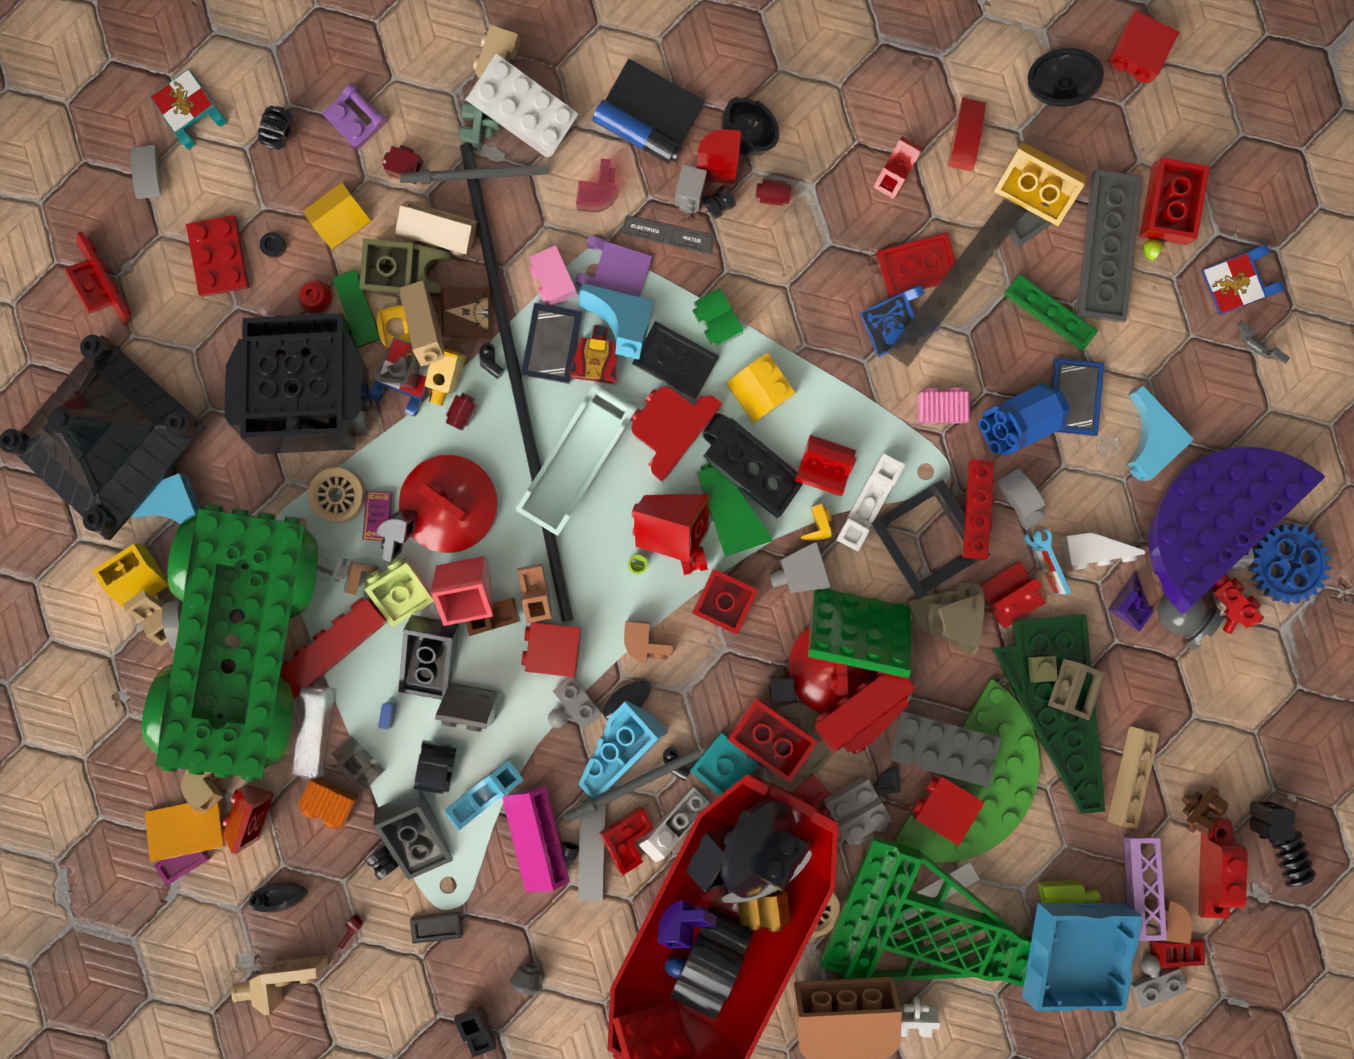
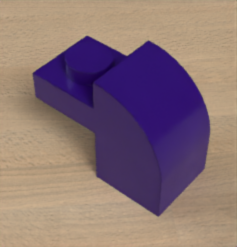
M678 901L669 906L662 915L657 942L670 949L692 948L694 928L716 927L717 916L709 913L705 907H694L685 901Z

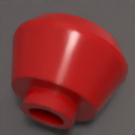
M312 280L306 282L300 288L298 300L301 307L307 312L321 313L329 307L332 294L330 288L325 283Z

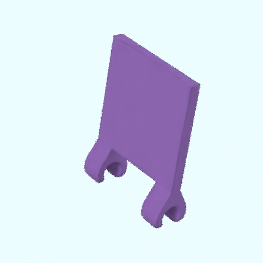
M589 236L587 247L603 252L595 278L578 273L576 284L582 286L584 283L640 297L652 256L604 241L595 236Z

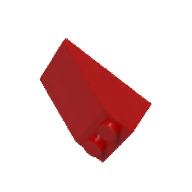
M248 784L235 790L231 799V803H233L231 813L229 812L223 822V827H226L223 836L231 853L238 854L259 840L274 793Z

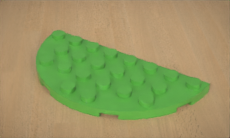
M990 678L961 725L962 728L1001 738L996 760L990 759V764L994 765L990 785L985 787L942 775L985 803L958 846L917 821L912 816L914 811L911 809L892 841L920 850L934 862L966 860L983 854L1000 844L1021 823L1036 793L1040 761L1033 727L1015 698ZM925 788L919 796L921 799L927 791Z

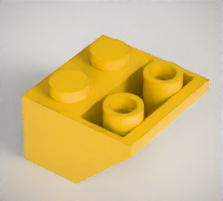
M132 544L92 570L103 590L122 608H124L123 604L143 590L154 596L169 587L168 580L145 544Z

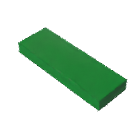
M353 270L334 277L333 281L346 318L350 324L356 346L360 348L379 341L377 325L365 292L360 289L358 272Z

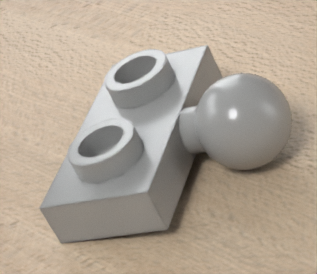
M573 677L568 678L553 690L564 707L562 709H553L549 713L548 721L552 727H563L567 723L568 716L571 714L582 730H584L602 715Z
M1146 955L1141 961L1142 970L1149 976L1131 983L1138 1005L1142 1009L1188 991L1180 968L1173 967L1160 971V962L1155 955Z

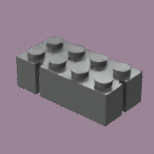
M902 712L890 760L913 766L914 762H918L917 768L989 787L994 765L990 764V759L996 760L1001 738Z

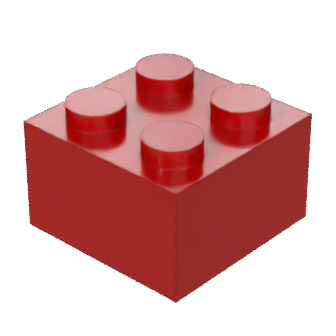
M713 568L692 614L737 635L758 589Z

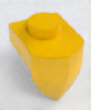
M822 504L810 507L818 531L801 536V539L823 540L832 537L828 523L832 519L828 508H823Z

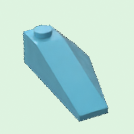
M625 701L609 717L604 733L597 742V748L578 783L579 786L592 799L605 794L669 732L652 713Z

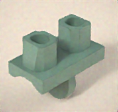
M463 103L462 118L474 121L473 127L460 126L459 140L472 144L474 149L481 150L483 130H485V138L492 139V132L500 131V124L488 115L487 120H485V113L471 103Z

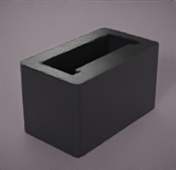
M792 676L768 677L770 699L772 702L795 701L794 680Z

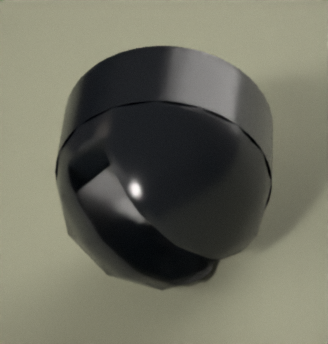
M561 842L562 856L565 862L570 863L576 860L579 846L572 842Z

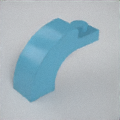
M508 760L473 786L443 812L459 831L494 802L514 789L523 781V778Z

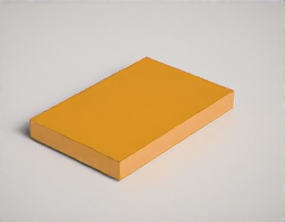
M218 801L206 813L194 811L189 803L145 812L150 862L226 847L223 836L224 827L221 801Z

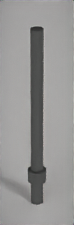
M533 165L443 171L419 169V172L399 174L400 183L420 182V184H431V181L548 175V166Z
M696 748L595 799L589 798L583 801L582 805L566 812V818L570 822L585 814L590 815L596 812L597 808L703 756L699 748Z

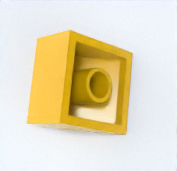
M766 353L745 367L726 383L752 423H755L796 394L769 353Z

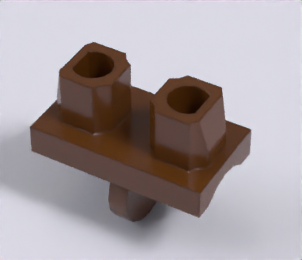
M1212 786L1204 797L1199 792H1196L1193 797L1184 795L1182 801L1186 807L1183 809V812L1186 815L1192 812L1187 819L1189 824L1187 830L1192 833L1198 830L1206 835L1211 833L1215 827V821L1206 815L1209 811H1212L1222 817L1228 810L1229 805L1224 799L1219 797L1218 789Z

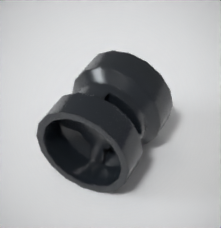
M724 185L717 189L716 194L707 195L703 198L707 210L714 219L721 217L726 209L731 210L736 206L733 196Z
M385 845L365 859L367 865L375 870L374 875L378 880H381L399 866L395 859H391L389 850Z

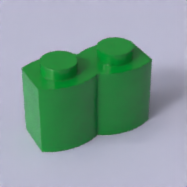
M720 288L694 302L695 309L692 312L698 323L703 321L707 330L704 331V334L710 344L715 343L718 348L743 334V328Z

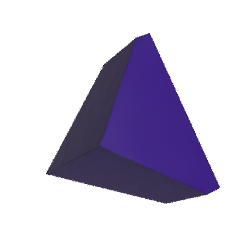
M1135 570L1108 610L1140 632L1153 614V611L1149 609Z

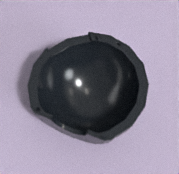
M737 96L729 100L721 116V129L741 131L739 153L747 156H759L775 147L779 140V127L774 115L764 103L748 98H737Z

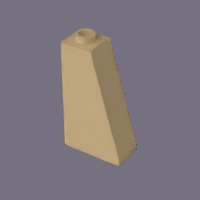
M423 280L399 288L412 349L420 366L422 367L445 359L439 315Z

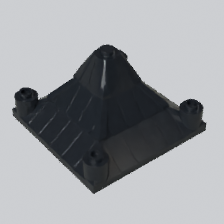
M91 334L86 336L80 344L81 353L85 356L84 359L79 362L55 393L48 398L43 407L36 412L21 431L8 429L1 434L0 448L4 452L20 458L47 485L57 492L62 499L72 506L83 517V524L86 529L99 533L106 540H111L207 427L107 337Z

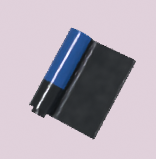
M628 58L606 100L603 99L597 106L592 121L665 163L670 164L671 161L676 162L682 152V149L679 147L705 101Z

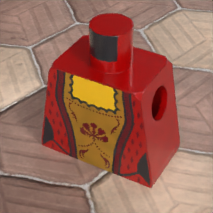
M594 325L592 338L581 337L569 374L572 379L593 382L597 380L600 383L617 385L616 343L606 341L608 327Z

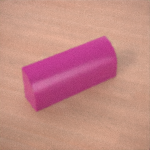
M546 786L524 789L503 796L502 800L525 892L554 891L570 883Z

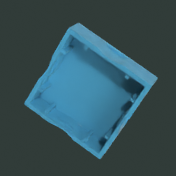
M1038 903L1022 997L1036 1012L1071 1011L1075 1009L1126 1011L1132 980V963L1138 947L1143 916L1127 903Z

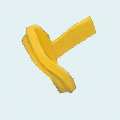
M403 305L381 309L377 313L378 335L382 345L389 349L394 337L388 333L387 324L394 318L402 319L404 333L395 338L411 344Z

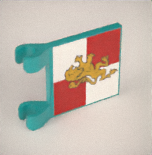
M189 69L149 96L180 143L188 150L195 143L185 131L207 114L219 127L227 122Z

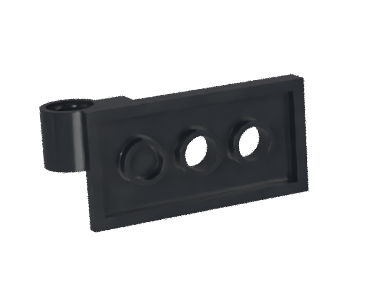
M716 413L702 432V437L710 444L703 457L706 458L710 465L774 517H781L803 485L795 481L797 471L733 418L729 419L723 414ZM750 462L758 465V474H753L750 471ZM770 477L776 479L778 483L776 490L771 489L768 485Z

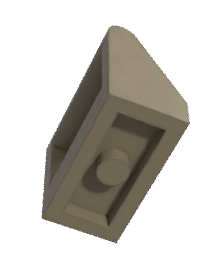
M1063 659L1048 706L1090 720L1105 673L1084 664ZM1086 673H1090L1094 676L1083 709L1080 712L1075 710V706Z

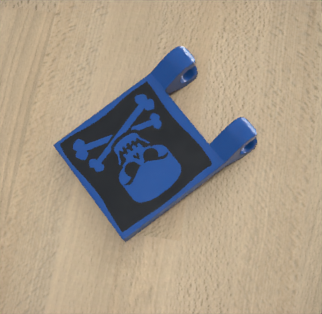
M916 285L896 296L859 312L878 357L939 330L937 322L934 321L919 327L909 304L910 300L924 294L922 286Z

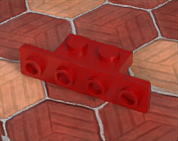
M82 231L78 232L76 242L86 261L65 268L69 281L88 314L112 306L123 326L129 323V315H131L126 301L122 302L118 296L119 289L115 281L109 280L104 261L96 257L94 253L96 250L92 240L86 238Z
M971 459L968 462L963 558L988 559L989 537L992 528L991 508L994 501L992 494L993 461Z

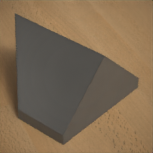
M412 350L413 355L407 359H404L402 356L399 361L386 367L388 369L387 372L384 374L376 373L374 377L384 383L416 389L420 364Z

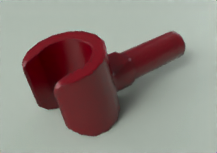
M356 914L345 923L349 931L338 945L341 949L345 947L353 934L363 926L362 920Z

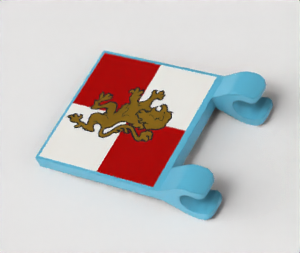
M1044 529L1046 539L1042 541L1041 533L1035 530L1033 542L1030 541L1028 534H1025L1023 537L1024 541L1034 549L1053 594H1070L1071 591L1051 548V532L1048 529Z

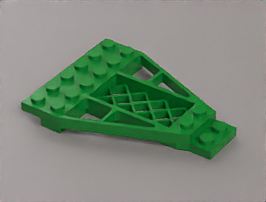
M872 836L821 954L819 966L842 973L844 979L893 977L894 981L976 977L986 981L1001 980L1024 987L1032 938L1018 934L1013 925L920 850ZM922 863L944 880L936 897H929L910 891ZM950 887L957 890L983 913L945 902L944 900ZM919 908L928 910V912L922 914ZM916 909L918 916L905 921L902 914ZM942 915L951 917V919L945 921ZM899 916L902 923L895 925L896 920ZM939 916L942 923L928 928L925 921ZM965 922L973 924L974 926L968 928ZM923 923L925 930L912 935L909 928ZM962 923L965 930L952 935L949 928ZM903 930H906L909 935L901 940L893 936ZM946 930L948 937L935 942L932 935ZM985 930L987 933L986 937L974 942L972 935ZM927 937L932 942V944L924 947L916 943ZM969 937L971 944L958 949L955 942ZM950 944H953L955 951L948 954L939 950ZM883 950L909 957L904 969L874 971ZM976 951L977 956L971 961L963 959L962 956ZM917 960L942 967L913 969Z

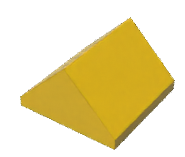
M342 182L303 210L311 225L332 250L372 222Z

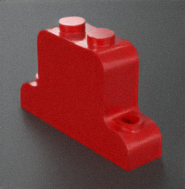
M661 387L658 391L653 389L645 399L647 405L644 409L640 410L638 408L631 417L630 421L633 422L631 430L634 437L656 453L648 465L651 467L653 476L662 483L721 408L723 403L714 396L701 395L695 404L692 405L669 387Z
M1209 817L1215 821V827L1209 835L1201 833L1198 915L1202 918L1227 919L1230 915V908H1244L1246 906L1248 853L1244 846L1234 842L1233 825L1230 819ZM1218 829H1221L1220 837L1217 836ZM1214 906L1218 907V911H1214Z

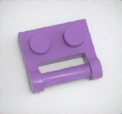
M353 83L349 84L343 93L322 112L323 116L356 150L361 148L387 122V118L382 113H378L359 93V89ZM351 100L372 120L368 126L347 105Z

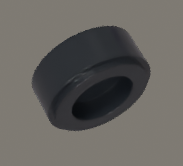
M270 232L261 238L260 249L266 256L278 258L284 254L286 242L279 234Z

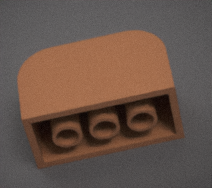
M893 977L794 982V1014L800 1051L806 1059H886L898 1050L901 1043L902 1011Z

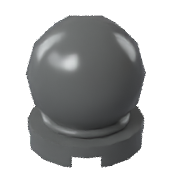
M1166 595L1160 599L1157 608L1159 622L1166 631L1174 635L1184 636L1182 642L1190 650L1201 647L1202 644L1199 641L1206 634L1211 637L1224 620V617L1221 616L1224 612L1217 606H1212L1208 609L1207 602L1203 596L1183 615Z

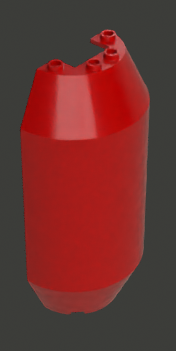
M749 774L745 775L698 813L611 985L607 1050L613 1053L612 1056L615 1059H623L612 1019L676 1002L669 998L677 979L666 972L665 963L672 956L685 960L690 948L670 949L657 942L659 923L666 909L678 901H685L694 907L699 906L707 909L709 904L740 918L738 902L725 903L722 901L721 888L723 887L704 892L686 872L691 862V856L701 844V838L709 831L714 832L724 827L735 826L743 810L750 809L753 805L764 799L775 798L786 803L792 809L796 824L795 837L809 842L812 856L805 867L788 883L784 890L788 896L791 923L785 925L784 929L780 931H769L768 927L753 931L738 976L727 1000L723 1002L716 1019L677 1002L692 1052L671 1058L750 1059L835 890L838 822L833 817L824 814L821 809L797 795ZM699 927L694 928L693 941L699 930Z

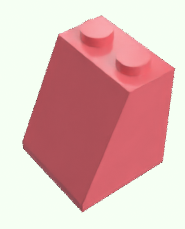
M485 556L436 565L431 594L444 626L493 616L490 571Z

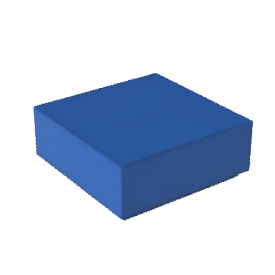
M388 701L382 704L378 723L379 728L389 729L392 727L396 709L395 702Z

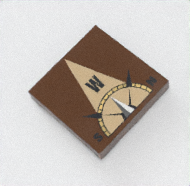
M442 286V336L490 339V289Z

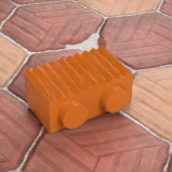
M314 777L309 780L297 808L301 809V813L306 817L313 819L318 817L324 820L326 826L337 829L347 824L358 798Z

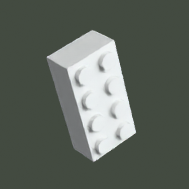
M497 53L491 58L465 99L546 158L553 155L578 116L576 111Z

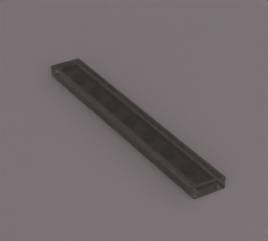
M1003 199L889 349L888 354L906 366H910L1023 217L1025 211Z

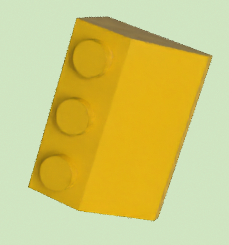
M1021 141L994 192L1059 226L1085 185L1086 175ZM1045 202L1048 204L1049 207H1046L1040 203Z

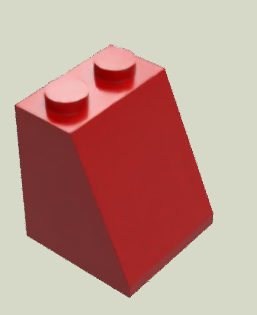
M644 495L640 502L634 505L631 514L632 518H634L632 534L635 536V546L690 563L709 531V495Z

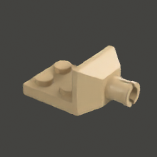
M328 955L273 961L251 980L234 982L231 988L233 1002L252 1000V1006L264 1016L270 1015L283 1001L282 986L290 984V981L300 980L301 984L315 981V978L329 965Z

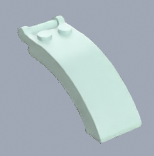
M597 380L592 385L515 509L557 536L638 407L632 402L631 404L627 403L601 386L602 383ZM595 395L600 396L624 411L623 417L620 418L593 401Z

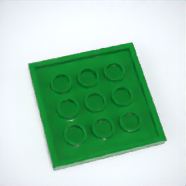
M828 588L814 590L808 657L909 678L911 673V609L899 603L894 604L875 598L857 596L852 593L833 591Z

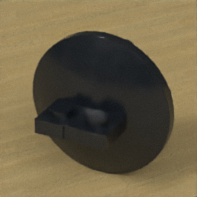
M775 798L764 799L756 803L750 809H745L741 812L739 821L734 829L726 835L721 878L724 880L727 889L741 898H751L762 893L769 885L784 891L793 877L794 871L811 847L807 842L795 837V817L792 809L786 803Z

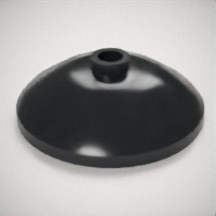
M1076 48L1057 49L1044 54L1032 64L1028 72V87L1031 94L1042 103L1056 107L1074 106L1087 101L1099 91L1104 78L1103 66L1096 56L1085 50Z

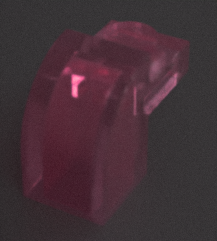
M601 158L598 183L579 180L576 199L577 211L602 212L611 207L616 201L619 190L618 185L610 184L615 182L616 168H612L611 159Z

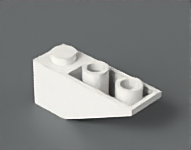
M1094 533L1061 537L1065 566H1073L1074 570L1089 568L1088 563L1098 562V566L1113 564V559L1122 558V562L1137 560V555L1145 554V550Z
M692 787L653 827L654 829L646 835L639 846L655 862L664 859L692 827L698 813L711 803Z

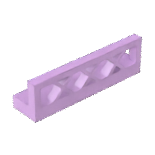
M1123 837L1127 904L1143 916L1139 941L1167 940L1160 838ZM1141 843H1153L1154 854L1148 860L1141 855ZM1148 867L1155 872L1156 878L1150 885L1143 880L1142 874ZM1150 892L1157 897V905L1152 911L1144 904V899ZM1151 918L1159 923V934L1146 935V924Z

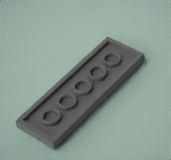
M1097 169L1092 171L1076 313L1078 317L1120 323L1127 321L1142 176Z

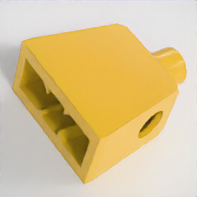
M444 348L445 359L429 365L425 382L426 387L432 388L429 402L441 406L444 404L446 394L456 391L467 356ZM441 375L445 377L444 383L441 381Z

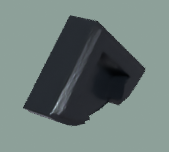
M897 767L885 770L878 777L874 788L877 794L900 792Z

